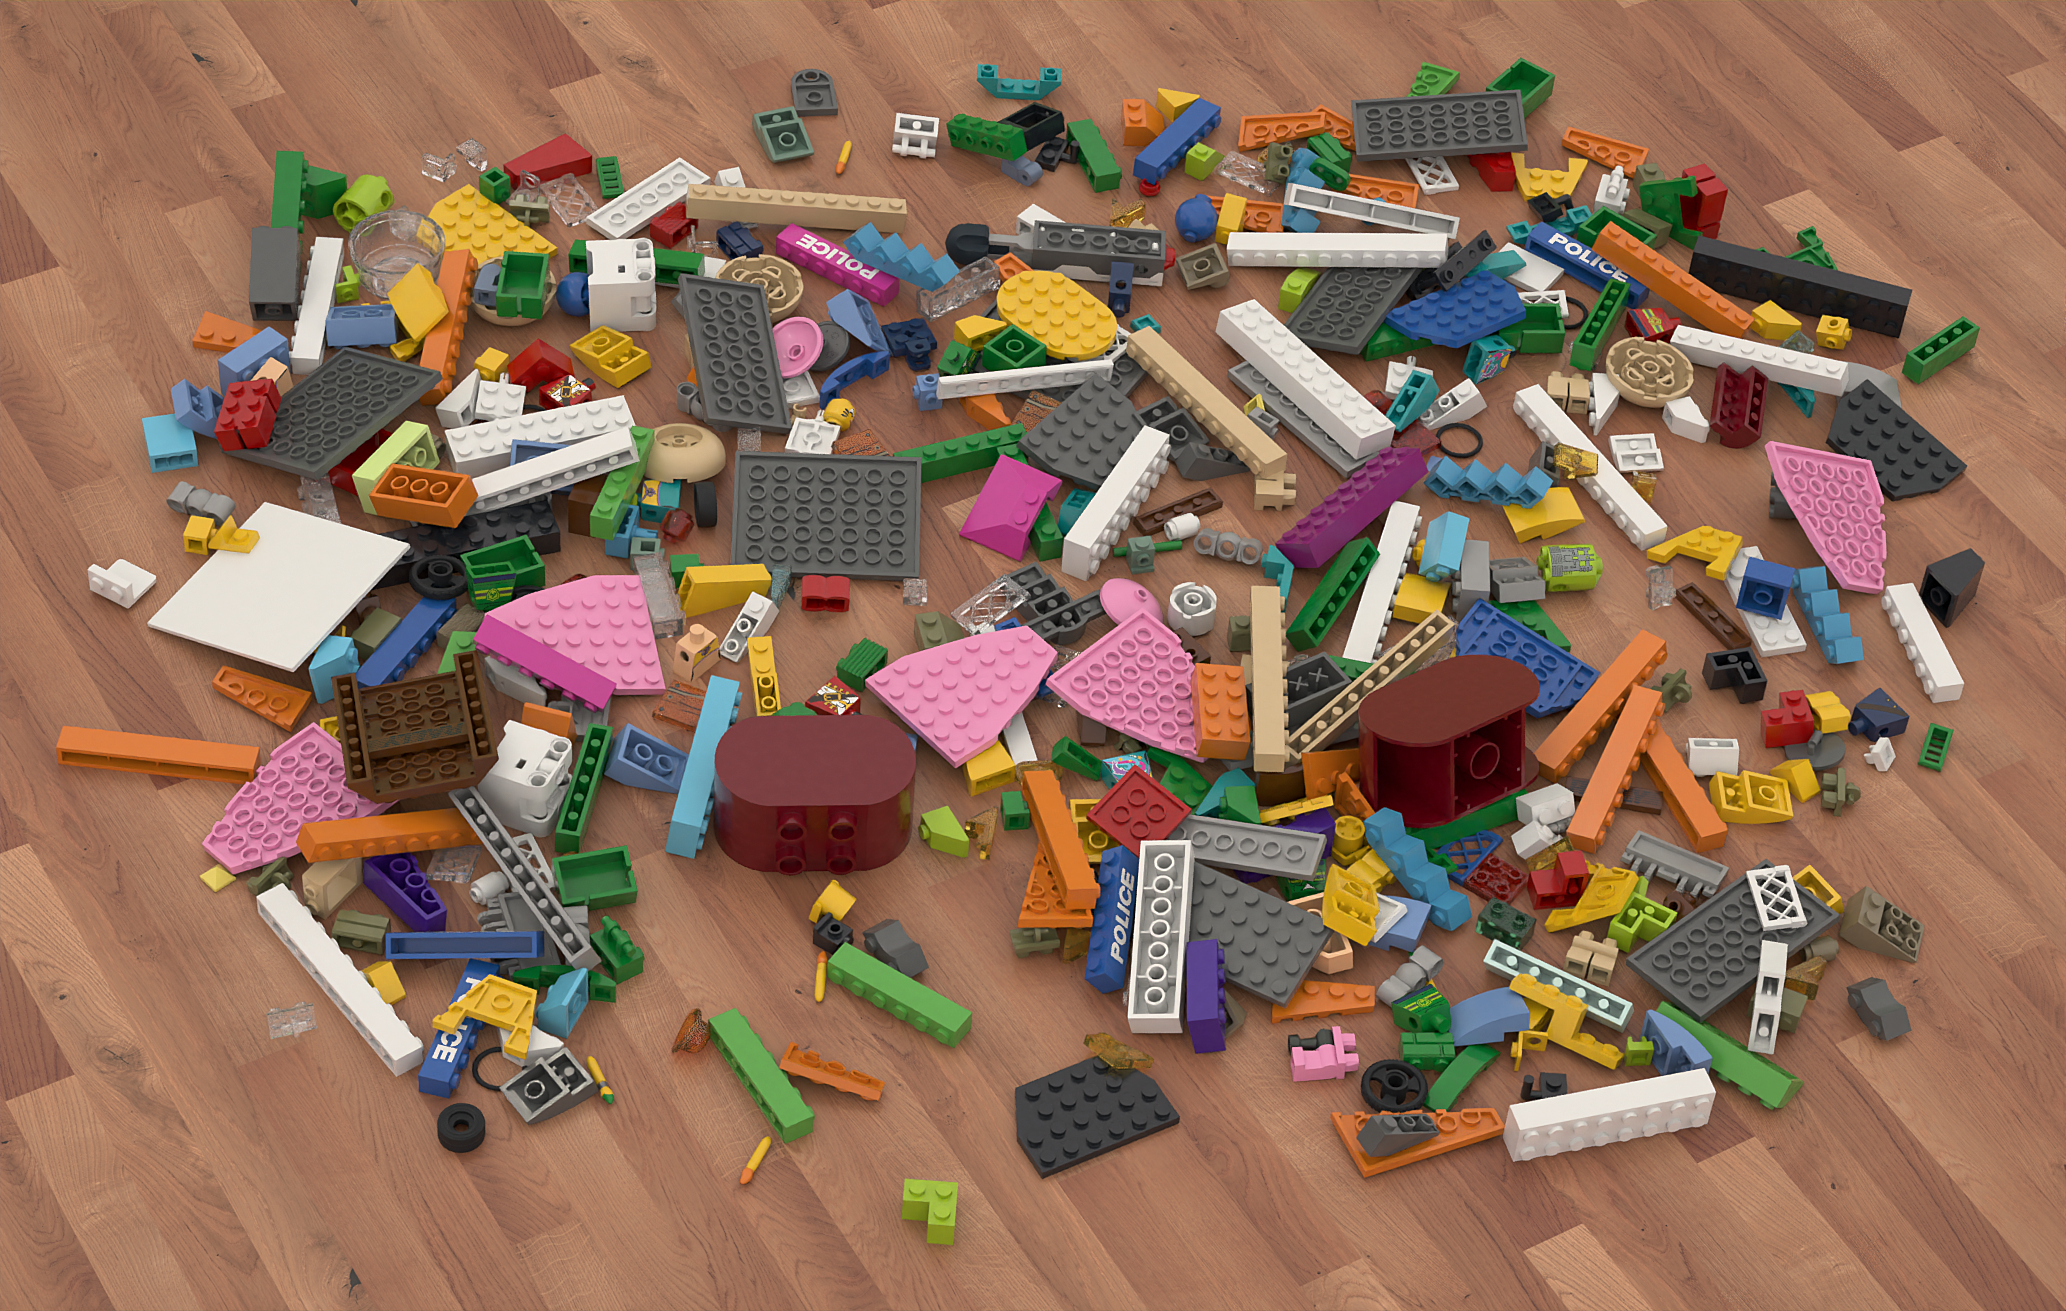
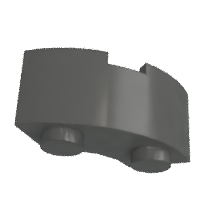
M886 919L862 932L865 937L864 945L868 952L873 953L877 960L909 978L929 968L920 944L915 943L908 937L899 920Z
M1870 977L1847 987L1849 1005L1855 1009L1873 1036L1887 1041L1911 1031L1906 1007L1899 1004L1892 996L1886 980Z

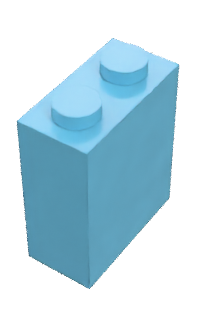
M175 414L142 418L144 439L152 473L198 466L193 431L178 422Z
M1448 511L1429 522L1418 574L1426 576V579L1429 581L1439 582L1459 571L1470 518Z

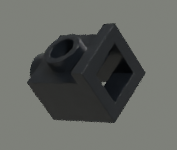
M830 912L813 927V944L831 955H834L845 942L850 945L853 944V929L834 919L833 914Z

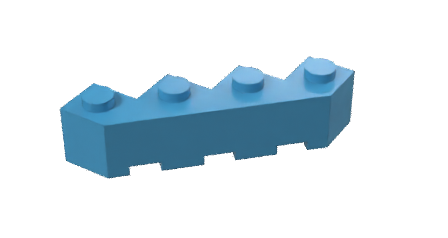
M1299 148L1292 154L1291 162L1288 165L1290 171L1286 181L1285 195L1288 183L1321 189L1325 181L1309 171V167L1314 159L1320 158L1309 149ZM1283 205L1281 225L1292 233H1314L1321 221L1314 217L1317 211Z
M871 222L859 228L843 242L857 261L931 292L945 285L960 272L948 254L934 261L922 243L909 250L896 232L883 239Z
M1445 455L1432 467L1423 483L1441 498L1457 496L1461 497L1462 500L1479 502L1482 499L1490 500L1492 504L1509 506L1510 503L1521 504L1522 508L1531 509L1544 498L1553 480L1536 466L1524 477L1507 463H1504L1492 473L1476 459L1466 468L1461 469Z
M1825 566L1795 569L1791 588L1828 663L1840 664L1864 660L1861 636H1852L1849 613H1840L1837 589H1828Z
M1384 807L1363 821L1368 843L1414 900L1431 904L1429 919L1434 925L1453 931L1472 918L1468 896L1450 889L1446 868L1428 862L1423 840L1406 835L1402 813Z

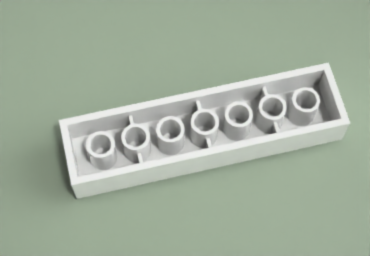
M624 395L445 430L446 453L454 473L470 475L471 479L509 467L512 439L574 445L625 427L631 429L632 425H636Z
M1148 426L1142 428L1064 538L1061 572L1087 581L1091 574L1097 572L1100 561L1107 558L1110 547L1116 545L1121 531L1127 529L1130 518L1137 515L1140 504L1146 502L1151 488H1155L1160 475L1166 473L1169 467L1167 456L1171 450L1169 434Z
M1191 840L1141 841L1128 1005V1022L1131 1033H1183L1187 942H1189L1195 857Z
M1705 1068L1514 1104L1509 1106L1503 1140L1513 1162L1520 1160L1527 1161L1545 1155L1553 1156L1557 1153L1571 1150L1578 1151L1586 1147L1603 1146L1617 1141L1624 1142L1643 1136L1650 1137L1663 1132H1675L1689 1127H1700L1708 1123L1716 1091Z

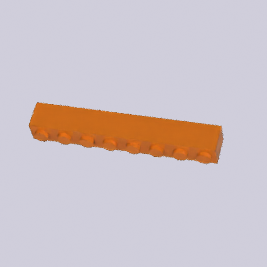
M1611 221L1599 233L1591 249L1714 333L1743 339L1755 320L1754 317Z
M470 249L444 252L437 286L442 290L449 312L426 334L420 361L421 367L440 371L443 379L433 389L420 397L419 401L422 406L440 404L452 392V380L456 374L457 358L460 356L459 348L464 337L463 329L464 324L467 322L468 305L471 304V291L475 286V272L478 270V261L472 255Z
M1643 629L1533 753L1539 761L1540 776L1556 784L1569 773L1570 767L1575 761H1579L1590 744L1593 745L1602 730L1610 726L1615 715L1623 711L1634 685L1642 686L1645 681L1651 679L1655 669L1659 665L1664 664L1668 656L1665 640Z
M1634 685L1566 831L1567 846L1595 854L1598 846L1604 844L1606 838L1605 831L1607 827L1612 826L1614 821V811L1616 808L1621 807L1623 792L1628 790L1631 784V774L1633 771L1636 772L1640 764L1639 757L1641 753L1646 752L1648 747V737L1655 733L1656 720L1658 716L1662 717L1664 713L1665 703L1662 702V692Z
M1619 712L1613 718L1616 724L1621 715ZM1657 718L1655 733L1649 735L1647 750L1645 753H1641L1639 757L1641 765L1657 790L1663 792V800L1696 852L1701 853L1723 847L1728 834L1726 823L1721 821L1715 806L1707 799L1704 789L1698 785L1692 770L1688 769L1681 753L1677 752L1671 737L1665 733L1660 720Z
M63 726L56 745L58 764L235 784L253 782L258 776L256 770L261 766L259 747L102 729Z
M1053 770L1024 771L1021 793L1024 801H1027L1030 817L1065 910L1095 909L1096 898H1100V885L1095 882L1094 869L1090 868L1088 854L1083 851L1082 839L1078 838L1077 826L1071 820V810L1066 807V798L1064 794H1061L1059 780H1056Z
M458 808L303 823L296 840V844L308 863L484 844Z

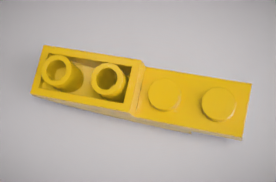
M771 636L747 638L749 672L756 715L771 716L781 709Z

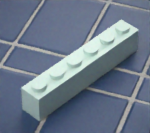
M1494 939L1483 961L1487 970L1510 981L1520 973L1534 976L1537 979L1536 981L1544 985L1549 984L1557 987L1560 990L1559 992L1567 996L1579 997L1583 1001L1582 1003L1589 1005L1585 1016L1621 1033L1624 1032L1634 1012L1631 1002Z

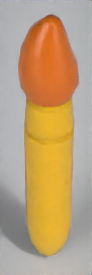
M846 141L843 145L835 167L837 174H841L845 169V164L852 148L851 141Z
M822 951L817 957L818 966L814 991L817 1002L822 1001L825 993L828 964L825 951Z
M769 1136L761 1140L746 1168L742 1170L740 1184H746L753 1178L754 1171L770 1147L771 1138Z

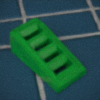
M617 157L597 158L596 173L602 198L619 197L624 193Z
M1930 723L1918 765L1941 772L1954 730ZM1931 737L1943 740L1944 743L1933 740ZM1929 744L1942 747V750H1941V749H1938V748H1935V747H1932V746H1929ZM1927 750H1928V751H1931V752H1934V753L1941 754V755H1940V757H1939V756H1936V755L1927 753ZM1925 757L1930 758V759H1933V760H1936V761H1939V762H1938V763H1935V762L1926 760Z
M1066 736L1054 744L1051 755L1052 762L1095 781L1100 778L1101 760Z

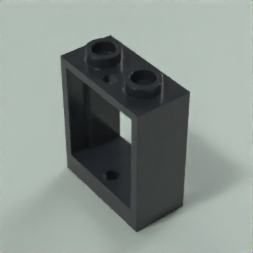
M1036 102L997 122L1023 129L1027 151L1065 131L1062 112Z

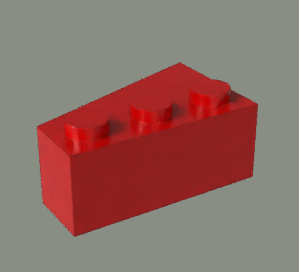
M1511 152L1467 155L1471 166L1478 169L1479 176L1491 192L1513 191L1516 170Z

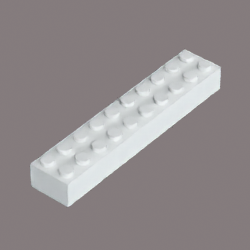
M1255 299L1220 311L1216 333L1352 457L1357 460L1391 446L1396 425Z

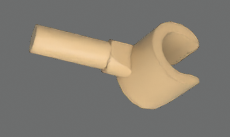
M798 403L793 405L792 416L790 417L791 425L794 424L796 417L805 419L806 407L803 410H799Z

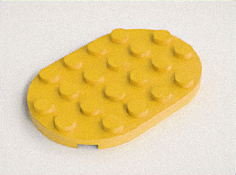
M1023 271L1005 281L998 291L997 312L1001 320L1008 327L1014 324L1047 345L1046 354L1062 360H1065V357L1078 358V361L1092 359L1105 353L1116 339L1117 321L1113 312L1104 303L1074 281L1065 277L1062 273Z

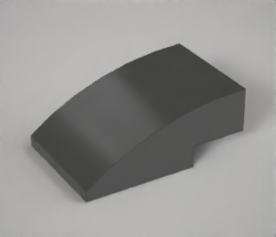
M1169 396L1132 414L1142 428L1148 426L1170 435L1169 445H1171V450L1167 458L1172 461L1178 459L1189 442L1204 445L1210 443V440L1184 407L1179 409Z
M564 1047L546 1061L543 1057L539 1058L499 1087L500 1091L528 1125L557 1116L599 1091L594 1080L567 1047Z

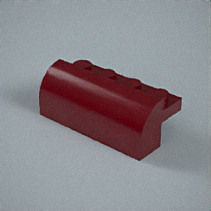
M1724 362L1717 368L1709 426L1714 432L1721 435L1720 444L1728 448H1745L1761 438L1769 378L1753 365L1741 374Z

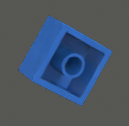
M1749 556L1736 608L1782 620L1795 568Z

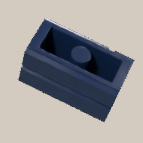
M737 221L729 224L728 227L724 226L716 231V245L730 260L745 255L746 259L759 258V254H762L764 251L762 243L759 240H755L751 236L750 230L747 227L744 228Z

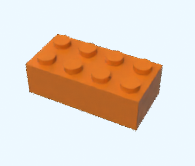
M393 463L369 494L378 516L452 528L458 526L479 496L470 475Z
M1196 663L1190 680L1196 756L1245 761L1251 741L1244 667Z

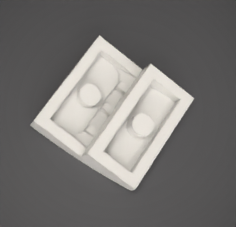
M1654 433L1609 437L1608 442L1611 454L1619 473L1663 471L1664 466L1660 449H1657Z

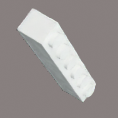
M1907 583L1887 586L1881 600L1882 607L1887 611L1890 623L1895 627L1899 641L1903 643L1907 651V657L1915 667L1916 675L1921 678L1925 693L1929 694L1933 703L1959 700L1964 682L1914 584Z

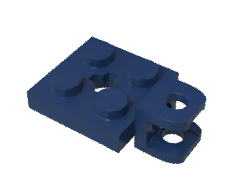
M914 318L898 323L892 322L881 326V330L894 357L905 355V361L913 371L931 367V360L928 354L931 350L937 349V341L924 318Z

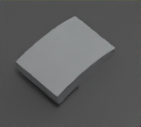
M1846 362L1848 363L1849 381L1842 397L1835 395L1837 404L1842 398L1868 379L1902 408L1896 379L1878 369L1858 363Z
M1526 557L1489 560L1490 591L1499 603L1545 599V580L1538 576V566Z

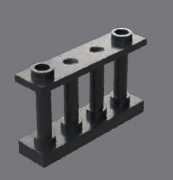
M1483 230L1463 248L1459 241L1453 243L1448 247L1447 261L1439 268H1423L1406 290L1411 301L1427 296L1439 285L1444 292L1447 291L1491 254L1497 246L1487 230Z

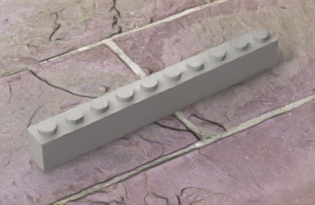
M471 786L467 789L459 788L449 792L448 795L572 966L576 970L586 968L589 971L602 961L476 788Z

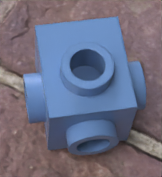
M939 373L916 376V385L912 386L914 399L917 400L920 411L942 408V399H938L936 395Z

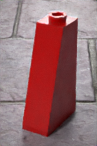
M565 133L503 164L504 173L510 177V187L516 192L591 173L592 155Z

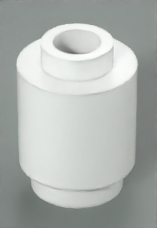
M1192 513L1171 518L1164 524L1165 534L1170 541L1195 536L1198 534V529H1200V521Z
M500 871L496 873L491 872L471 883V898L474 902H479L481 905L486 904V899L498 898V894H504L505 890L509 888L507 878Z

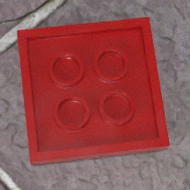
M1134 764L1089 811L1086 819L1119 846L1123 845L1140 859L1141 841L1166 840L1191 814L1192 809Z

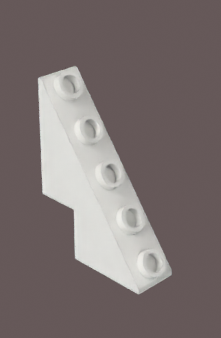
M1762 940L1748 1043L1749 1051L1774 1053L1786 974L1788 944Z

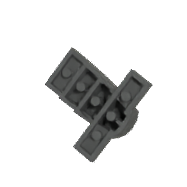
M1037 561L997 579L996 585L1017 611L1028 621L1021 626H1028L1045 642L1050 640L1057 646L1077 641L1085 633L1088 622L1107 614L1101 604L1100 589L1073 601L1066 588H1060L1051 574L1046 575Z

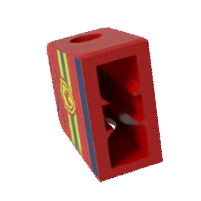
M1662 308L1632 309L1627 311L1624 327L1631 338L1644 337V341L1656 343L1657 340L1670 344L1673 332L1678 325H1681L1679 317L1668 318Z

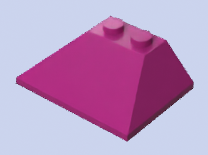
M1001 454L959 535L1021 562L1031 543L1028 535L1046 500L1053 502L1063 481Z

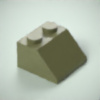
M939 611L915 614L914 637L919 652L964 639L961 625Z

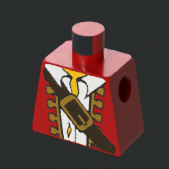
M566 375L539 388V405L546 410L592 402V391L596 388L595 383L591 378H586L581 382L572 375Z
M833 676L805 701V707L813 710L817 715H862L860 713V697L836 676Z

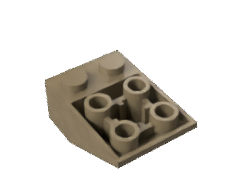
M1865 886L1847 900L1839 935L1859 949L1915 963L1925 925L1868 886Z

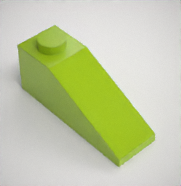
M1298 267L1288 275L1280 289L1278 309L1293 313L1317 283L1321 272L1306 267Z

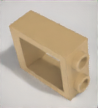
M362 857L315 862L302 875L304 902L311 914L326 919L363 883Z

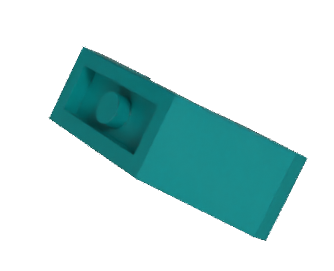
M977 64V81L996 98L1040 100L1061 86V68L1040 67L1039 80L998 78V65Z
M1269 545L1268 554L1263 553L1261 567L1265 568V578L1277 580L1276 586L1280 587V596L1285 597L1284 611H1281V613H1285L1294 565L1274 545Z

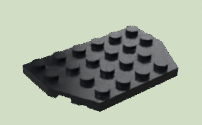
M1868 379L1842 398L1836 407L1825 443L1840 455L1871 460L1881 492L1892 502L1902 500L1903 498L1917 497L1919 494L1937 493L1967 468V465Z
M1107 1052L1015 1088L1017 1142L1042 1179L1174 1126L1180 1120V1116L1154 1079Z

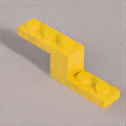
M1520 973L1512 979L1509 989L1555 1010L1546 1032L1548 1033L1549 1040L1613 1070L1622 1063L1625 1054L1619 1052L1617 1047L1611 1044H1602L1596 1041L1590 1034L1579 1033L1589 1005L1582 1003L1583 1001L1579 997L1567 996L1559 992L1560 990L1557 987L1549 984L1544 985L1536 981L1537 979L1529 974Z

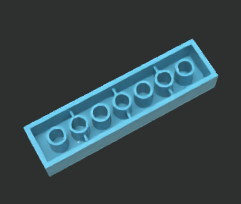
M711 675L673 812L665 852L694 859L696 850H702L705 835L701 834H705L710 819L708 816L712 813L714 798L711 797H714L715 751L721 737L732 727L730 724L734 725L736 723L739 708H735V706L739 707L742 693L738 692L740 683L738 681Z

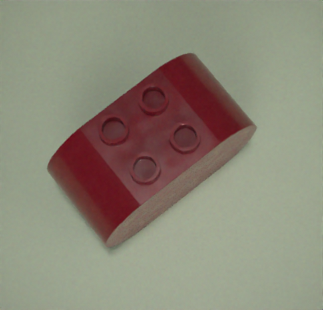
M1463 655L1445 659L1369 693L1361 701L1358 709L1360 792L1376 813L1385 807L1402 813L1404 827H1438L1451 823L1530 786L1539 775V761L1535 754L1525 746V708L1534 703L1539 696L1540 684L1536 675L1526 666L1504 657Z
M872 715L755 716L744 719L734 724L724 733L715 751L714 833L716 840L724 853L732 860L744 867L761 872H779L783 875L793 876L802 872L829 871L835 875H846L853 871H867L884 866L896 859L904 851L911 838L916 772L914 747L905 732L889 720Z

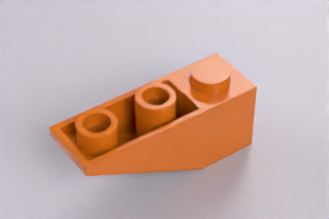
M995 393L959 397L966 415L988 430L1011 425V421L1008 416H1005L1002 403L997 401Z

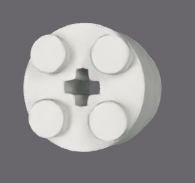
M1186 582L1176 586L1172 590L1169 599L1167 616L1169 625L1174 630L1183 627L1191 636L1202 635L1212 630L1217 601L1213 590L1205 585L1203 587L1195 586L1194 582Z

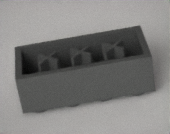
M1325 651L1287 667L1286 677H1283V679H1287V694H1283V696H1288L1287 711L1284 710V713H1288V728L1311 719L1352 683L1350 678ZM1252 683L1245 685L1247 710L1253 717Z

